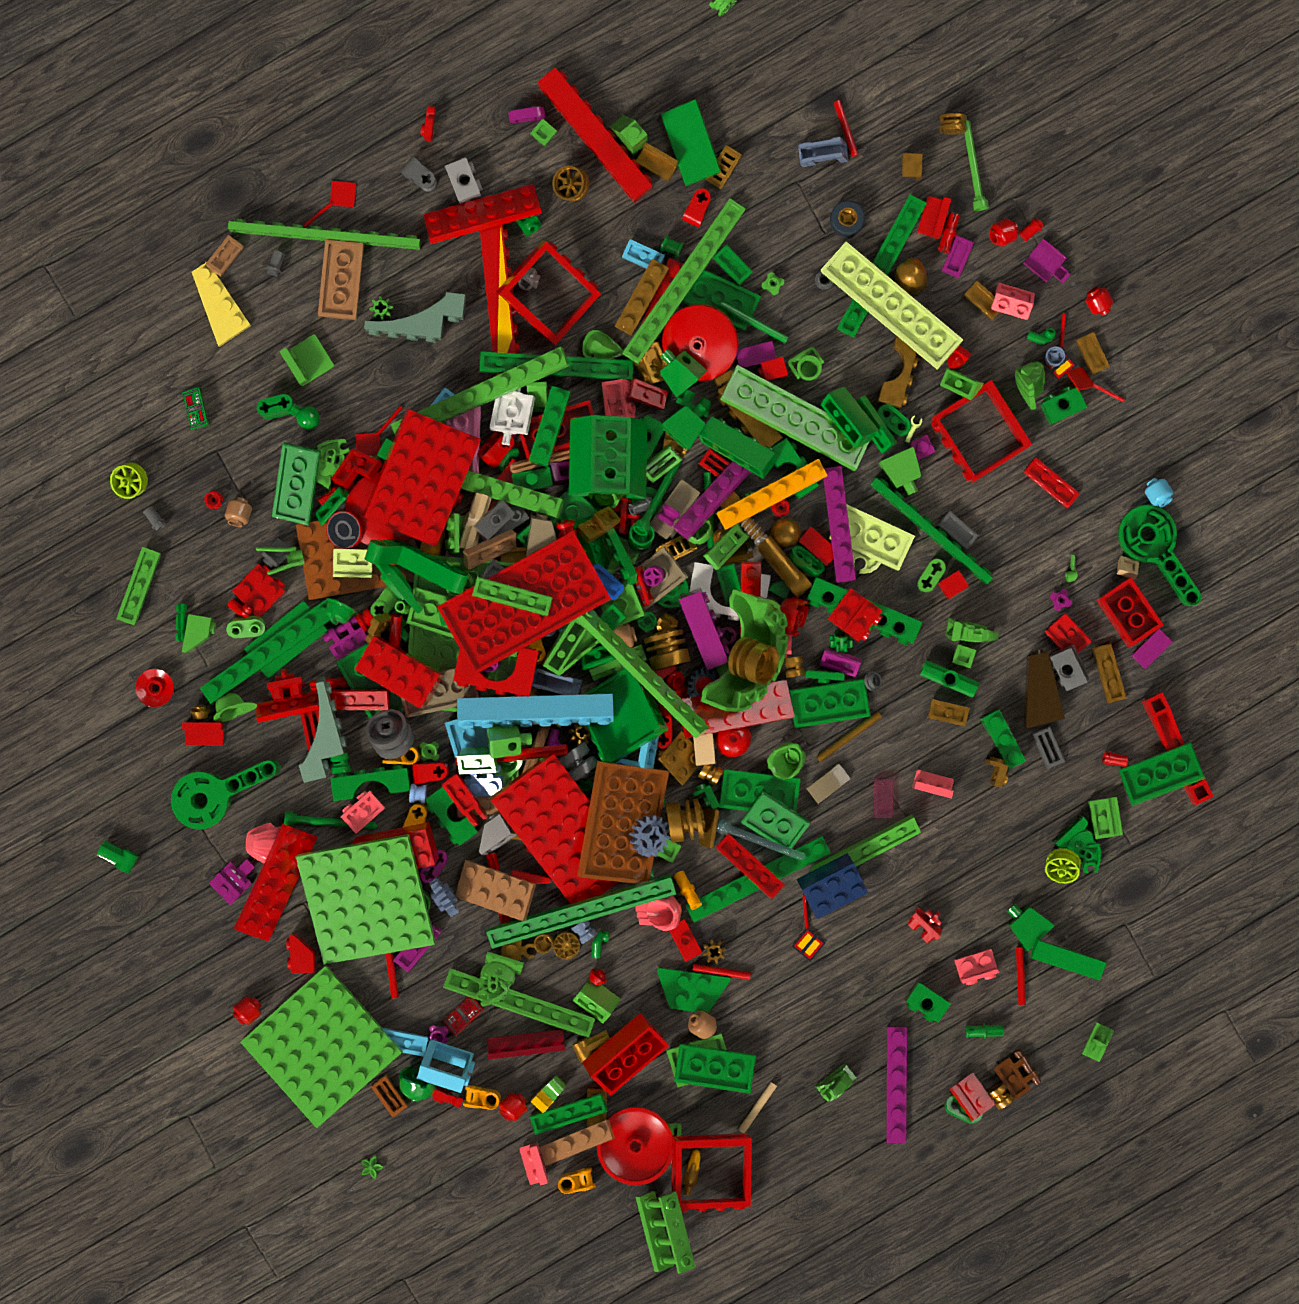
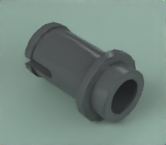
M273 251L270 264L266 267L268 274L278 276L281 273L280 268L285 254L280 251Z
M646 497V499L629 504L630 514L634 516L647 511L652 498Z
M153 506L144 510L143 514L153 525L152 529L159 531L166 526L165 519L159 516Z

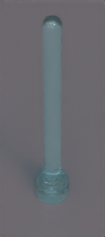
M723 818L720 819L716 833L722 835L730 833L799 860L805 858V854L733 827L731 823H728V820Z

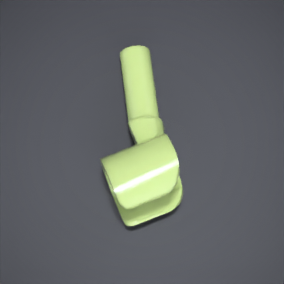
M915 416L911 418V430L905 442L910 443L913 433L922 424V418L919 424L913 423Z

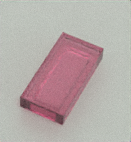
M874 779V818H893V779Z

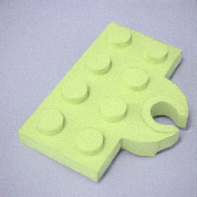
M847 505L854 562L857 558L865 561V566L860 569L859 574L871 573L881 563L899 571L915 536Z

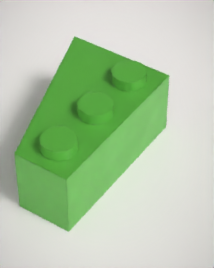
M575 619L564 626L541 664L560 676L597 645L599 641Z

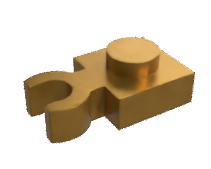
M387 612L372 618L368 630L369 634L365 641L370 643L373 636L381 637V633L386 630L392 618Z
M522 940L503 945L501 956L514 960H521V955L527 958H534V954L527 952V949L529 947L533 948L534 944L528 943L525 946H521Z

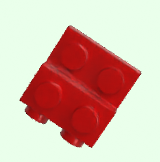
M258 564L245 576V579L232 590L244 604L250 605L253 608L252 612L259 617H262L287 593L284 589L286 587L279 578L275 580L271 575L267 574L271 570L265 564L263 566Z
M850 588L828 617V620L857 642H860L861 639L864 641L871 633L868 629L872 624L877 625L883 616L880 615L882 612L880 608Z

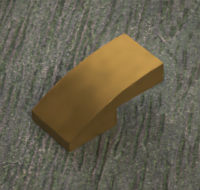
M608 506L594 513L592 519L578 525L576 531L589 544L612 529L621 519Z

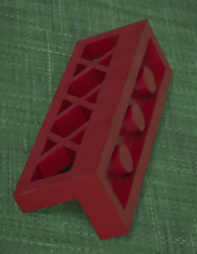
M563 1029L487 1038L488 1060L565 1051L566 1048Z

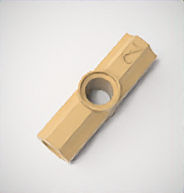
M475 493L470 511L467 512L463 521L464 530L459 542V549L465 551L478 544L480 533L474 525L488 512L491 497Z

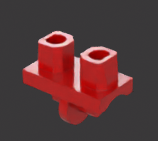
M622 498V501L620 500L612 510L614 512H621V520L613 527L614 530L619 531L621 534L629 535L630 526L632 527L636 520H640L642 516L630 514L628 506L632 503V500Z
M281 669V675L275 676V682L267 683V688L275 702L285 700L284 691L289 690L292 698L302 697L303 688L305 687V682L302 681L301 677L295 678L294 672L287 674L286 669Z
M919 907L914 910L908 926L916 930L921 925L925 929L921 937L926 943L934 939L938 940L943 932L939 927L942 921L938 919L941 914L938 910L934 913L929 909L924 912Z

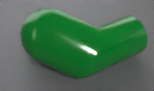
M1047 328L1046 331L1038 334L1030 330L1026 339L1039 345H1045L1053 341L1056 331L1053 328Z

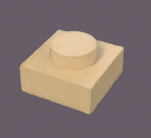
M1121 556L1118 560L1117 574L1128 578L1131 577L1135 580L1138 575L1139 561Z

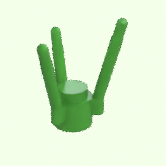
M295 546L290 548H256L257 551L290 552V554L286 555L288 564L268 571V575L304 564L301 549L296 550Z

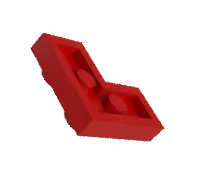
M352 448L331 480L348 489L358 474L372 480L382 466V463Z

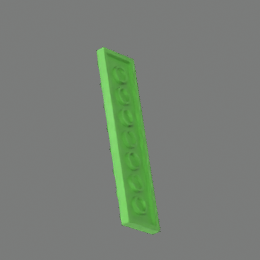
M739 365L735 367L720 398L725 403L853 471L858 468L869 444L867 442L854 448L826 412Z

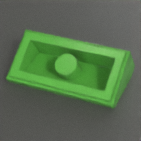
M947 368L940 386L972 400L984 383L959 371Z

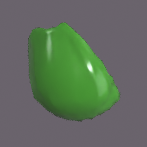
M783 743L775 748L774 752L768 757V768L774 776L782 780L793 778L805 764L806 753L797 743Z

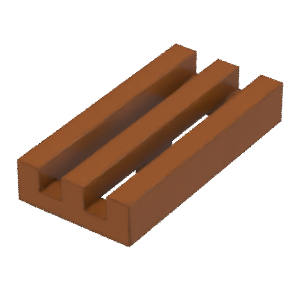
M387 1074L370 1086L392 1117L409 1106ZM384 1081H386V1083L388 1084V1086L391 1088V1090L393 1091V1093L396 1095V1097L398 1098V1100L401 1102V1104H402L403 1106L400 1107V1105L398 1104V1102L395 1100V1098L392 1096V1094L390 1093V1091L387 1089V1087H386L385 1084L383 1083ZM378 1085H380V1087L386 1093V1095L391 1100L393 1105L396 1107V1111L392 1109V1107L389 1105V1103L384 1098L382 1093L379 1091V1089L377 1088Z

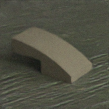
M837 764L806 789L819 804L851 778L841 765Z

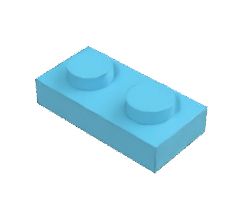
M630 239L622 258L647 269L652 259L662 263L665 255Z

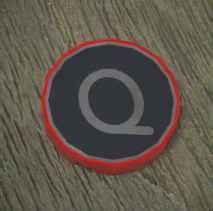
M339 511L329 518L326 525V533L334 546L340 549H349L357 546L362 540L364 526L357 514L349 511Z

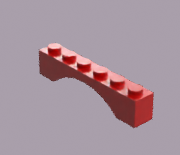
M1158 692L1142 700L1141 702L1165 751L1185 745L1163 692ZM1206 779L1184 787L1193 805H1198L1214 797Z

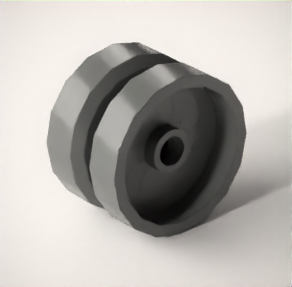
M389 709L377 712L366 725L368 740L373 745L375 751L383 758H398L408 752L414 743L413 730L405 716L398 710Z
M585 742L559 759L576 782L590 774L591 770L597 766L598 760L595 756H590L583 761L582 757L590 751Z

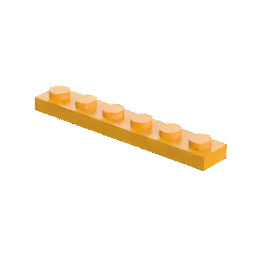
M817 459L716 514L724 529L727 530L828 475L820 460Z

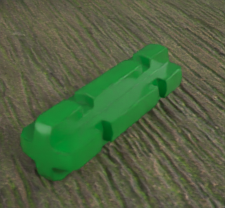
M177 604L176 640L184 641L187 625V604Z

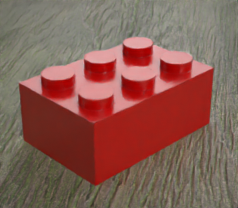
M1131 577L1096 599L1127 647L1134 646L1163 626V623Z

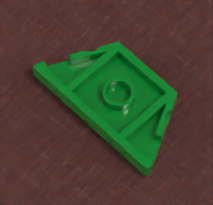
M657 967L670 1009L691 1012L701 1010L709 1013L731 979L725 976Z

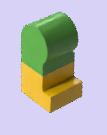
M554 1075L533 1096L531 1103L544 1113L566 1088L567 1084L557 1075Z

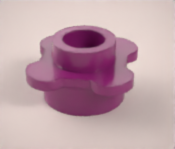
M1062 589L1058 593H1051L1050 599L1056 611L1072 605L1066 589Z
M430 1026L431 1035L429 1040L431 1039L443 1044L448 1041L446 1037L448 1028L446 1026Z

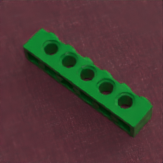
M816 577L806 599L810 601V605L820 608L821 605L827 608L826 612L832 613L848 590ZM825 592H830L833 595L831 603H826L823 600ZM869 600L882 610L880 615L885 616L886 623L882 626L872 624L868 630L872 631L873 628L880 630V635L887 638L894 636L898 638L897 642L906 646L909 643L914 644L922 625L921 621ZM896 622L903 624L904 629L901 633H897L894 630Z

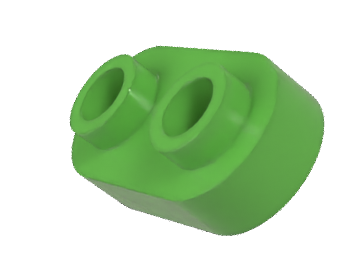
M259 616L232 618L227 623L226 631L232 638L257 637L264 633L265 621ZM256 626L258 629L254 630L252 627Z

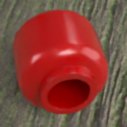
M1005 218L991 226L989 237L993 244L1003 247L1017 239L1019 229L1015 222Z
M1096 286L1086 293L1085 303L1092 314H1101L1103 316L1111 311L1110 307L1113 305L1114 300L1106 288Z
M245 996L233 1006L234 1012L232 1014L241 1025H250L261 1015L259 1008L262 1005L255 997L251 999Z
M508 1093L499 1103L500 1110L498 1112L508 1122L510 1120L517 1121L527 1111L525 1104L527 1100L520 1093L517 1095Z

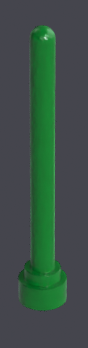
M681 461L668 471L644 517L636 521L633 530L639 535L646 536L649 532L650 520L681 465Z
M294 811L285 812L284 824L289 826L301 823L349 827L343 819L298 816ZM369 822L362 829H376L377 823Z

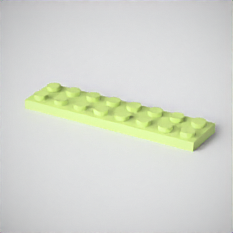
M845 242L821 269V272L937 370L963 342L960 336L849 243Z

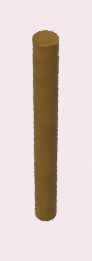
M877 711L816 757L820 763L881 719V714Z

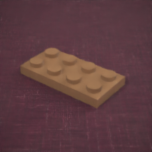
M325 240L318 308L319 317L357 320L364 251L363 243Z
M465 860L455 896L512 918L526 921L536 884L473 861Z

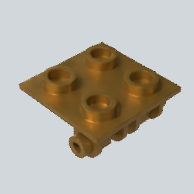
M682 731L679 732L665 751L661 749L657 752L659 761L681 785H684L698 768L696 766L694 744L688 738L685 739Z

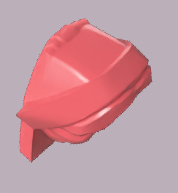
M267 823L249 830L246 836L247 853L264 863L281 826L275 827L273 824Z
M674 896L635 906L640 925H653L662 931L672 930L679 925L682 912L681 904L677 902Z

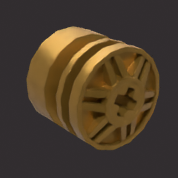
M669 629L657 632L644 639L645 644L654 643L653 647L646 648L648 652L656 651L657 654L649 658L653 671L691 661L688 649L678 648L679 644L685 642V638L676 640L675 637L683 634L682 629Z
M742 637L735 643L730 652L728 661L729 671L737 677L765 685L776 673L779 663V652L774 646L763 642L760 643L748 637Z
M693 799L694 808H690L689 800H686L685 809L682 810L679 802L666 803L671 843L684 841L685 832H689L691 840H694L693 831L697 830L699 839L704 838L705 821L703 809L698 799Z

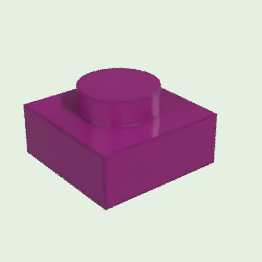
M927 435L909 443L911 448L914 447L917 461L935 453Z

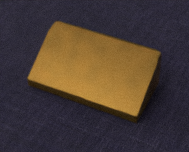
M704 808V838L699 839L698 844L712 848L714 847L719 811L718 809Z

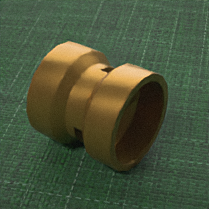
M802 656L784 659V665L787 667L786 678L805 675V670L802 668Z
M713 764L704 765L698 777L709 780V783L715 786L724 769L714 767Z
M548 933L537 935L534 940V947L537 952L548 953L553 947V937Z
M999 1083L988 1091L991 1099L995 1100L998 1110L1008 1106L1014 1100L1012 1095L1007 1093L1004 1083Z

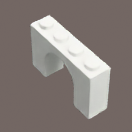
M695 562L689 592L701 588L702 592L707 593L710 603L707 604L710 610H714L717 618H720V615H727L729 620L739 621L737 613L731 607L718 604L711 595L712 565ZM761 574V597L767 598L770 575Z

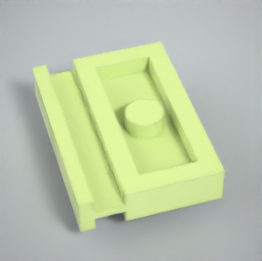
M334 548L333 577L372 578L373 563L364 559L367 549Z

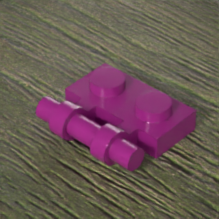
M355 616L350 618L347 623H342L336 628L332 627L328 630V633L322 636L325 642L331 639L334 640L335 644L330 646L329 649L337 661L368 643L365 641L367 637L366 632L361 627L357 630L353 628V625L358 623ZM348 630L350 634L340 639L338 635Z

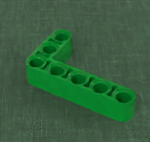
M396 539L370 540L364 558L373 564H398L457 594H463L469 577L466 572L404 541Z

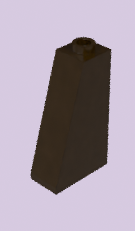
M1042 649L1031 651V656H1027L1025 728L1065 719L1049 653L1043 652Z

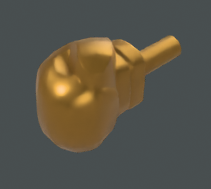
M665 612L661 614L657 621V629L663 631L676 629L679 625L676 617Z

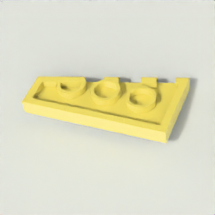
M206 263L192 271V275L217 344L220 347L251 325L217 274L206 267Z

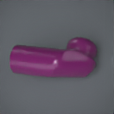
M551 728L547 746L561 745L558 741L560 730Z

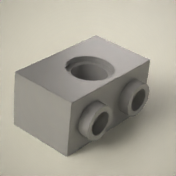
M463 158L445 166L460 204L481 197L480 191L483 189L479 179H474L473 173L476 171L472 161L468 163L467 159ZM462 177H469L470 182L468 184L462 185L460 183Z

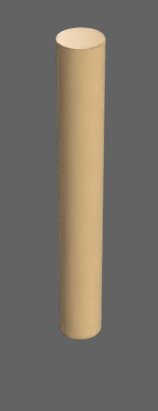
M770 1082L739 1127V1131L742 1133L747 1131L777 1085Z

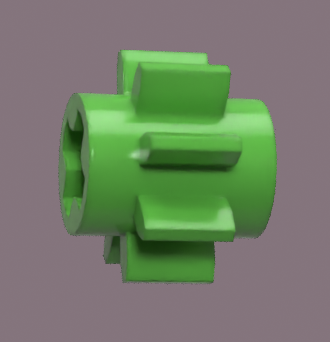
M379 296L378 301L372 300L374 306L369 308V310L375 311L374 318L380 316L381 320L384 321V317H392L389 312L394 307L388 306L390 303L389 298L383 301L382 297ZM383 304L386 309H383V312L380 313L378 308Z

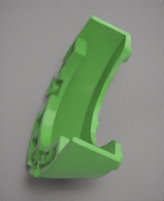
M733 589L729 602L731 609L737 613L740 619L741 638L748 637L760 643L763 642L774 646L779 652V663L776 673L765 685L732 675L728 669L719 679L704 687L701 702L724 711L741 712L751 708V704L755 701L759 702L768 693L767 687L770 682H775L783 665L787 650L788 635H785V627L788 623L785 613L781 612V606L777 602Z

